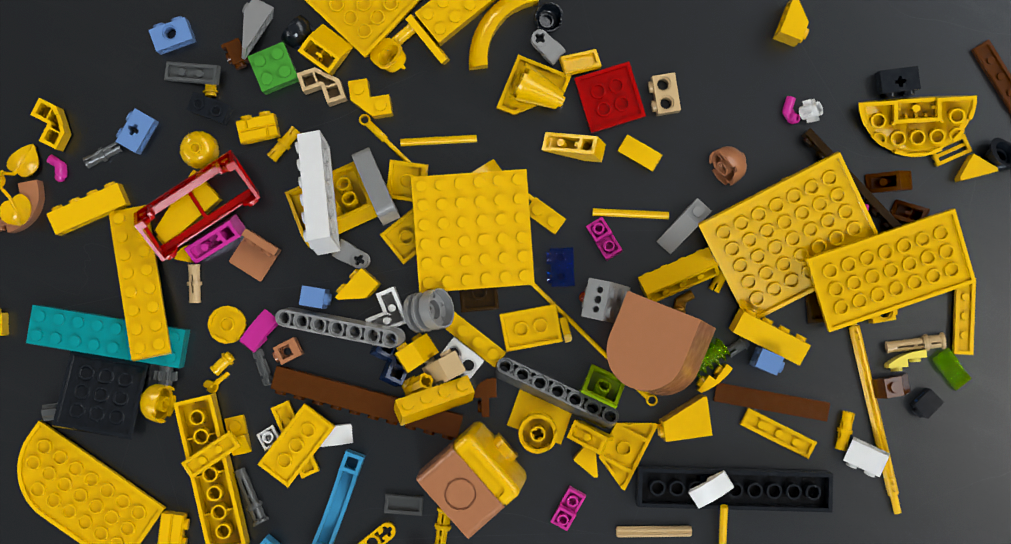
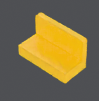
M574 420L567 438L598 455H602L608 441H613L614 436L583 420Z

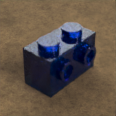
M573 247L550 248V253H546V264H550V272H547V283H551V287L575 286Z

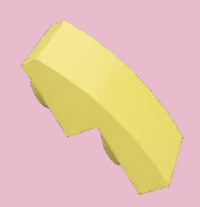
M918 349L901 353L884 363V368H890L891 372L903 371L902 367H909L908 359L909 362H920L921 358L927 357V351Z

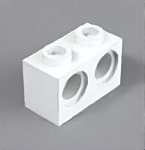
M453 337L443 352L450 348H456L459 351L462 363L465 360L473 361L474 368L466 370L459 375L461 377L468 375L470 379L484 362V359L456 337Z

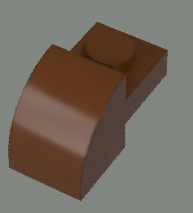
M496 377L482 380L475 389L474 398H481V401H478V413H482V417H490L489 398L497 397Z

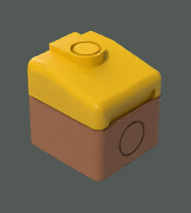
M476 421L419 471L416 480L458 529L469 539L497 515L505 505L507 506L519 495L527 476L526 471L515 460L518 457V453L499 432L494 436L483 422Z

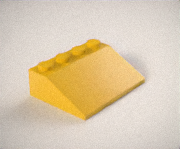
M354 161L333 170L339 234L378 217ZM298 186L285 192L301 237L304 240L303 230H306L301 216V213L304 212V206L300 202L302 188Z

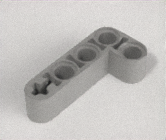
M367 147L352 154L355 166L383 226L401 218L370 148Z

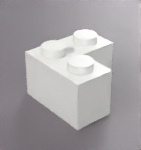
M393 286L376 293L383 312L365 319L366 322L392 327L406 324L403 316V304L396 287ZM375 330L373 331L374 337L378 335Z

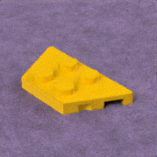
M616 422L612 428L610 435L614 436L613 441H608L603 454L598 457L622 490H626L657 429V423Z

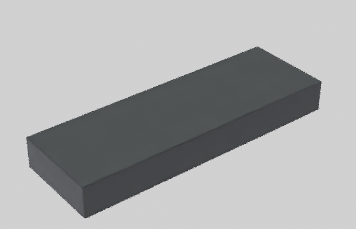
M166 61L164 80L219 85L221 66Z

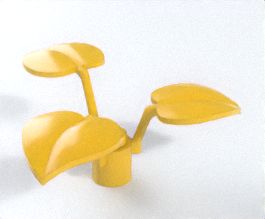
M34 144L18 149L9 157L6 166L12 172L0 170V190L9 199L0 206V218L10 225L21 226L28 221L31 215V203L23 194H17L13 198L3 187L6 182L4 175L15 176L18 173L21 177H28L37 171L39 158Z

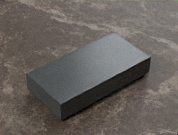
M386 493L384 513L422 516L424 496Z

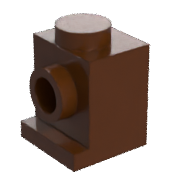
M239 38L221 45L224 51H228V53H225L229 64L233 63L236 70L245 68L247 63L250 62L248 57L245 60L242 59V41Z

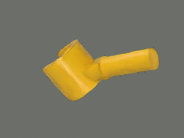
M225 372L214 382L206 380L203 383V387L207 388L206 391L215 393L218 390V385L230 374Z

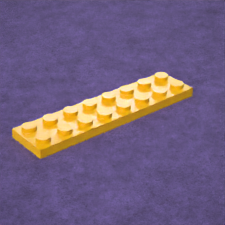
M146 205L109 213L132 361L172 354L156 253L134 227V213ZM150 222V223L147 225V227L149 228V230H150L151 233H152V227H151V222Z

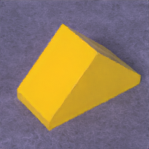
M971 154L965 159L954 180L958 182L997 172L998 167L975 154Z
M582 446L573 456V460L590 475L597 478L596 453Z

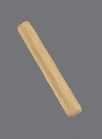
M690 525L617 526L616 536L690 537L692 536V527Z

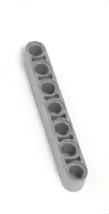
M295 307L281 309L275 316L277 324L282 327L387 348H393L405 341L404 331L397 327ZM286 313L289 315V321L286 318ZM303 316L306 318V324L303 321ZM321 320L324 322V328L320 324ZM338 323L342 326V331L339 330ZM356 327L360 330L359 335L356 333ZM374 330L377 332L378 338H375V337H374V335H373V331H374ZM391 334L395 335L396 342L392 340Z

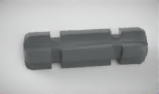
M258 349L256 352H252V355L257 361L255 364L260 377H263L261 379L263 385L268 386L272 384L273 376H270L271 371L266 358L264 359L263 357L265 356L263 349Z

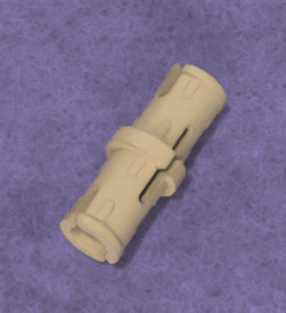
M188 264L189 281L187 286H189V303H200L202 281H200V264Z

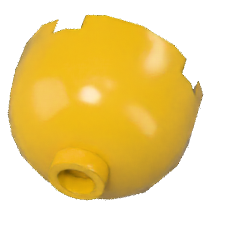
M204 131L191 132L182 139L180 144L181 157L188 166L202 169L218 158V142L211 134Z
M162 384L149 386L140 398L142 414L153 422L165 423L164 419L167 416L170 417L174 411L173 403L176 402V396L173 395L172 390L175 391L172 386Z

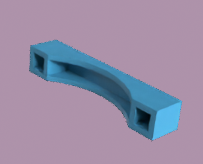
M351 449L345 451L332 493L312 544H334L366 455Z

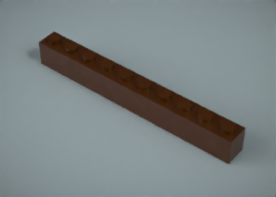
M281 365L276 366L271 384V389H274L276 394L286 396V393L293 394V398L304 401L305 398L312 399V403L317 405L327 403L331 405L330 408L342 410V408L349 409V413L354 415L364 413L368 414L367 418L373 420L383 418L386 419L388 424L397 425L399 423L394 411L395 400L401 397ZM446 410L405 424V428L410 430L420 428L424 429L423 433L429 435L439 433L442 434V438L453 440V437H458L464 414Z

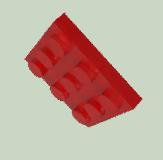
M629 61L574 78L591 133L646 117Z

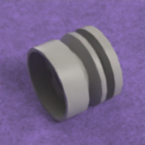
M435 288L423 293L419 292L408 295L403 305V316L408 327L415 333L444 329L453 322L454 305L448 292L441 288Z

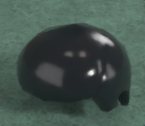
M543 3L536 9L534 14L536 28L547 33L554 32L562 24L563 10L556 3Z

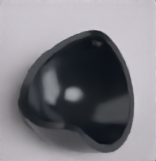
M299 15L285 28L281 40L289 47L299 49L307 37L314 31L313 26L303 15Z

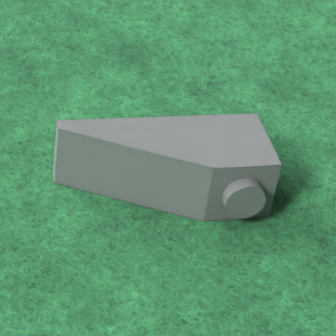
M260 0L247 2L242 10V13H244L242 59L244 60L273 19L274 7Z
M698 198L695 199L656 242L671 254L698 227V223L702 222L711 213V210Z

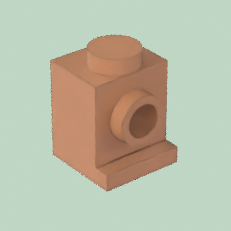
M293 337L273 347L274 352L272 353L276 362H280L281 365L305 354L297 337ZM286 348L291 349L290 355L285 354Z

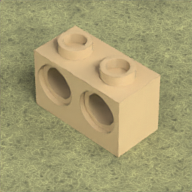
M675 72L652 76L650 82H648L649 93H653L654 99L651 101L652 112H656V116L679 113L681 106ZM664 81L667 84V89H659L657 83ZM661 100H668L670 108H662Z

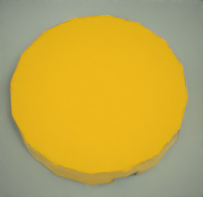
M222 306L215 309L209 316L207 323L212 338L224 344L234 343L241 339L247 327L244 314L233 306Z

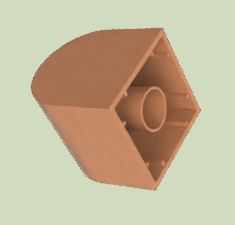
M627 291L608 338L607 360L613 374L626 386L655 395H672L687 388L697 376L716 328L698 318Z

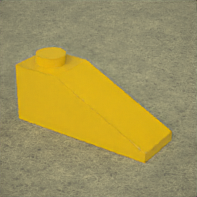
M545 132L541 150L583 161L602 162L606 144L598 136Z

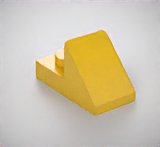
M245 415L225 418L227 432L231 430L241 444V447L232 452V455L252 452Z

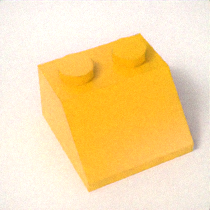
M789 0L786 4L773 37L774 40L792 47L801 43L803 39L805 40L809 33L807 28L809 21L799 0Z

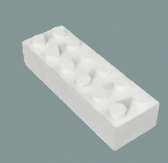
M320 130L297 134L298 142H295V148L297 153H299L297 167L301 173V177H298L300 188H302L300 202L304 206V212L301 213L302 221L306 230H303L304 240L309 243L310 248L317 255L340 251L330 146Z

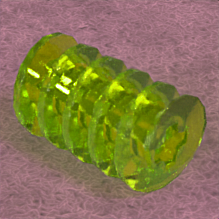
M719 338L715 339V344L710 342L709 349L697 374L699 378L701 377L700 371H703L705 374L707 373V366L714 369L713 362L720 365L719 358L727 361L726 354L731 356Z

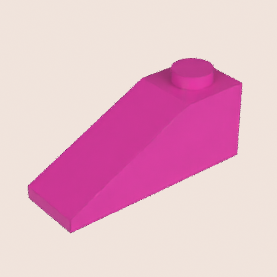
M234 214L186 246L184 250L192 261L197 264L239 238L246 227L239 217Z

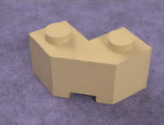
M315 67L296 73L305 95L323 90L326 102L330 107L348 101L340 79Z
M448 349L440 354L441 358L435 360L433 357L424 362L425 366L422 367V370L427 375L432 376V387L445 383L466 371L456 350L451 351V349Z

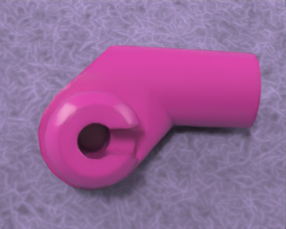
M787 96L782 114L788 123L796 124L800 121V115H797L793 109L796 98Z
M51 154L46 162L55 167V180L63 182L68 175L67 164Z

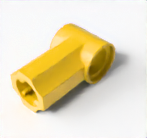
M426 373L416 377L414 375L404 380L401 387L405 395L408 396L431 388L433 378Z

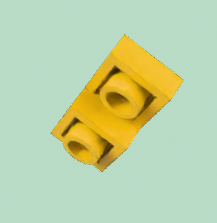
M628 134L618 149V152L651 171H654L663 156Z
M723 363V365L719 364L713 372L715 374L714 377L706 374L705 377L702 375L696 383V390L702 393L713 388L733 368L726 363Z

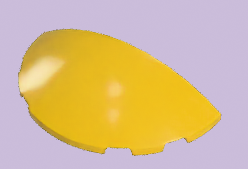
M977 95L884 99L858 102L862 123L875 142L898 155L921 157L942 151L944 147L950 143H955L964 134V129L969 121L973 119L977 105Z

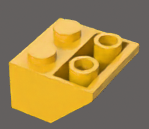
M322 24L307 37L298 49V52L319 69L333 76L351 52L353 46Z
M355 269L349 276L351 280L347 284L343 283L336 290L338 294L335 298L338 300L370 298L382 284L366 269Z

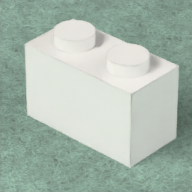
M853 437L843 461H846V465L851 468L857 469L858 467L865 470L864 473L870 477H875V475L880 477L890 453Z

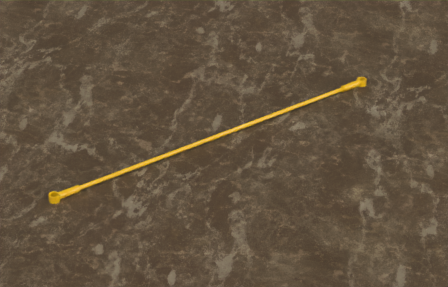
M362 114L359 117L361 125L366 126L378 139L385 142L403 161L411 162L387 139L388 137L371 121L369 115ZM363 117H368L367 123H362ZM536 283L531 285L550 305L556 304ZM556 304L557 311L563 317H566L567 321L607 359V353ZM636 390L646 399L648 405L655 406L658 399L654 394ZM649 397H654L655 402L652 404L649 403Z

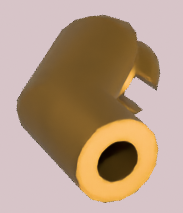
M689 290L675 299L673 309L686 313V303L695 299L692 291Z

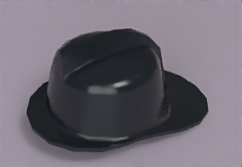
M994 138L984 158L998 167V169L1011 168V143L1001 138Z

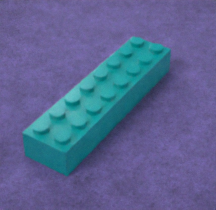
M32 305L26 343L131 360L125 319L44 305ZM168 326L172 354L138 360L137 362L183 368L190 329Z

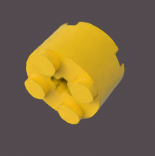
M543 413L527 415L521 421L518 429L520 443L531 453H544L550 450L557 440L558 434L554 421ZM538 428L541 429V433L543 435H538V437H535V433L533 432V430L537 431Z

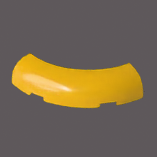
M499 0L485 13L472 37L469 50V70L488 68V52L495 32L509 16L522 9L537 6L539 0Z

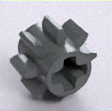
M159 365V370H154L153 380H158V384L172 386L173 381L178 380V372L173 371L174 367Z

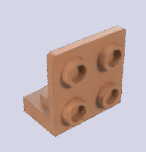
M245 228L242 233L244 238L229 262L258 281H262L280 254L281 249L250 229Z

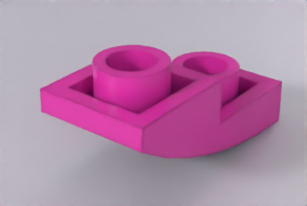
M603 217L586 226L606 261L623 252Z
M264 309L245 331L240 342L253 353L256 352L267 341V336L278 326L275 316Z
M569 485L550 522L568 531L586 498V494Z

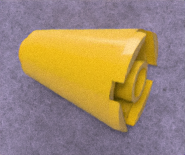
M525 63L526 69L519 71L512 86V89L515 90L514 94L510 93L509 98L552 109L561 107L565 101L564 92L530 64Z

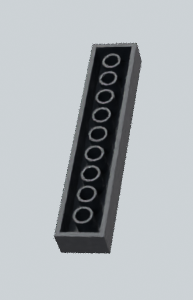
M638 465L636 474L637 507L720 509V505L725 504L728 505V510L832 513L833 473L819 470ZM724 470L733 483L734 488L715 501L698 508L690 496L689 490L706 482L708 477Z

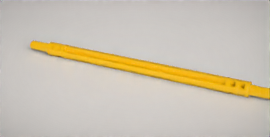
M856 323L850 325L848 329L877 448L890 453L878 401L874 394L871 371L860 325ZM889 456L882 473L887 495L891 499L894 514H900L902 512L898 499L899 490L891 457Z

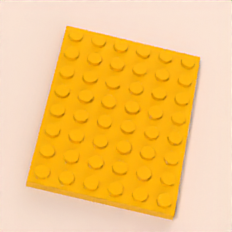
M839 151L698 223L739 307L743 310L747 308L757 313L756 317L762 318L815 291L805 258L878 234Z

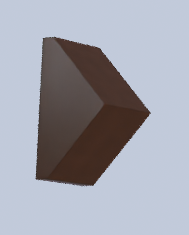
M896 199L890 213L898 222L907 224L927 217L930 209Z

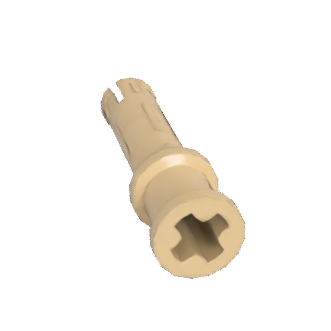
M944 332L930 336L923 334L921 338L885 341L886 353L924 349L926 351L933 348L946 349Z

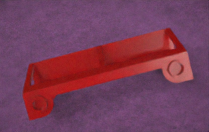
M229 150L134 213V227L163 262L166 259H173L177 255L179 246L242 205L249 207L255 205L261 197L236 156ZM235 169L248 186V189L207 215L192 193V190L218 173L222 175ZM188 194L203 218L163 245H159L147 225L155 219L157 213Z

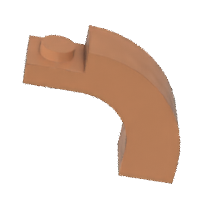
M32 180L18 183L19 193L26 196L31 203V215L28 221L21 226L7 224L0 218V232L6 231L7 228V233H17L25 230L37 220L45 201L43 181Z

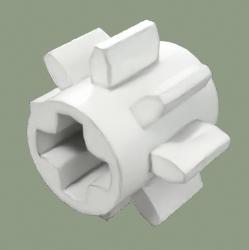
M815 99L802 101L803 106L799 107L801 119H807V123L819 121V116L823 114L821 103L819 101L815 102Z

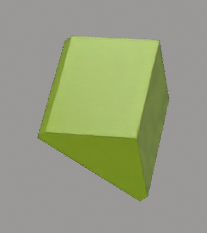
M592 364L579 391L616 409L625 384L619 381L613 373Z

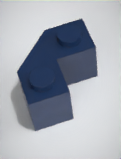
M373 345L369 354L386 361L379 379L395 387L402 386L407 373L394 355L398 352L396 349L398 346L387 348Z

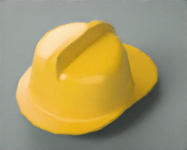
M384 38L370 53L371 61L379 68L393 73L400 68L404 70L406 68L404 66L406 54L402 50V46L391 38Z

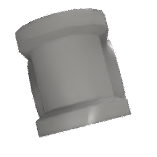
M539 29L533 32L531 37L532 46L548 63L554 65L566 50L546 31ZM536 36H537V37L543 36L544 38H543L542 41H543L544 43H542V42H538V43H537V42H536V39H537Z
M340 239V251L333 252V257L358 269H365L370 265L371 261L367 253L356 248L353 244ZM363 256L364 263L358 265L357 257Z

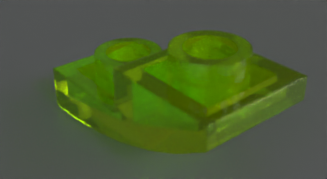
M948 347L932 359L955 391L972 379Z

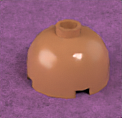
M725 146L710 154L709 162L710 164L713 163L715 167L712 171L721 183L725 185L729 183L731 186L745 175L747 169L746 157L738 149L732 146Z

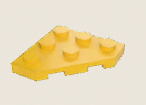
M518 54L498 102L497 109L517 115L538 106L509 98L510 93L514 94L515 90L512 89V86L519 71L526 69L525 63L534 67L564 93L571 76H564L563 72Z

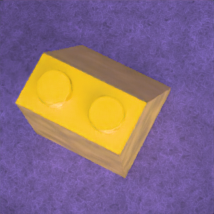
M703 394L696 395L660 418V424L657 425L658 436L665 442L713 436L707 396Z

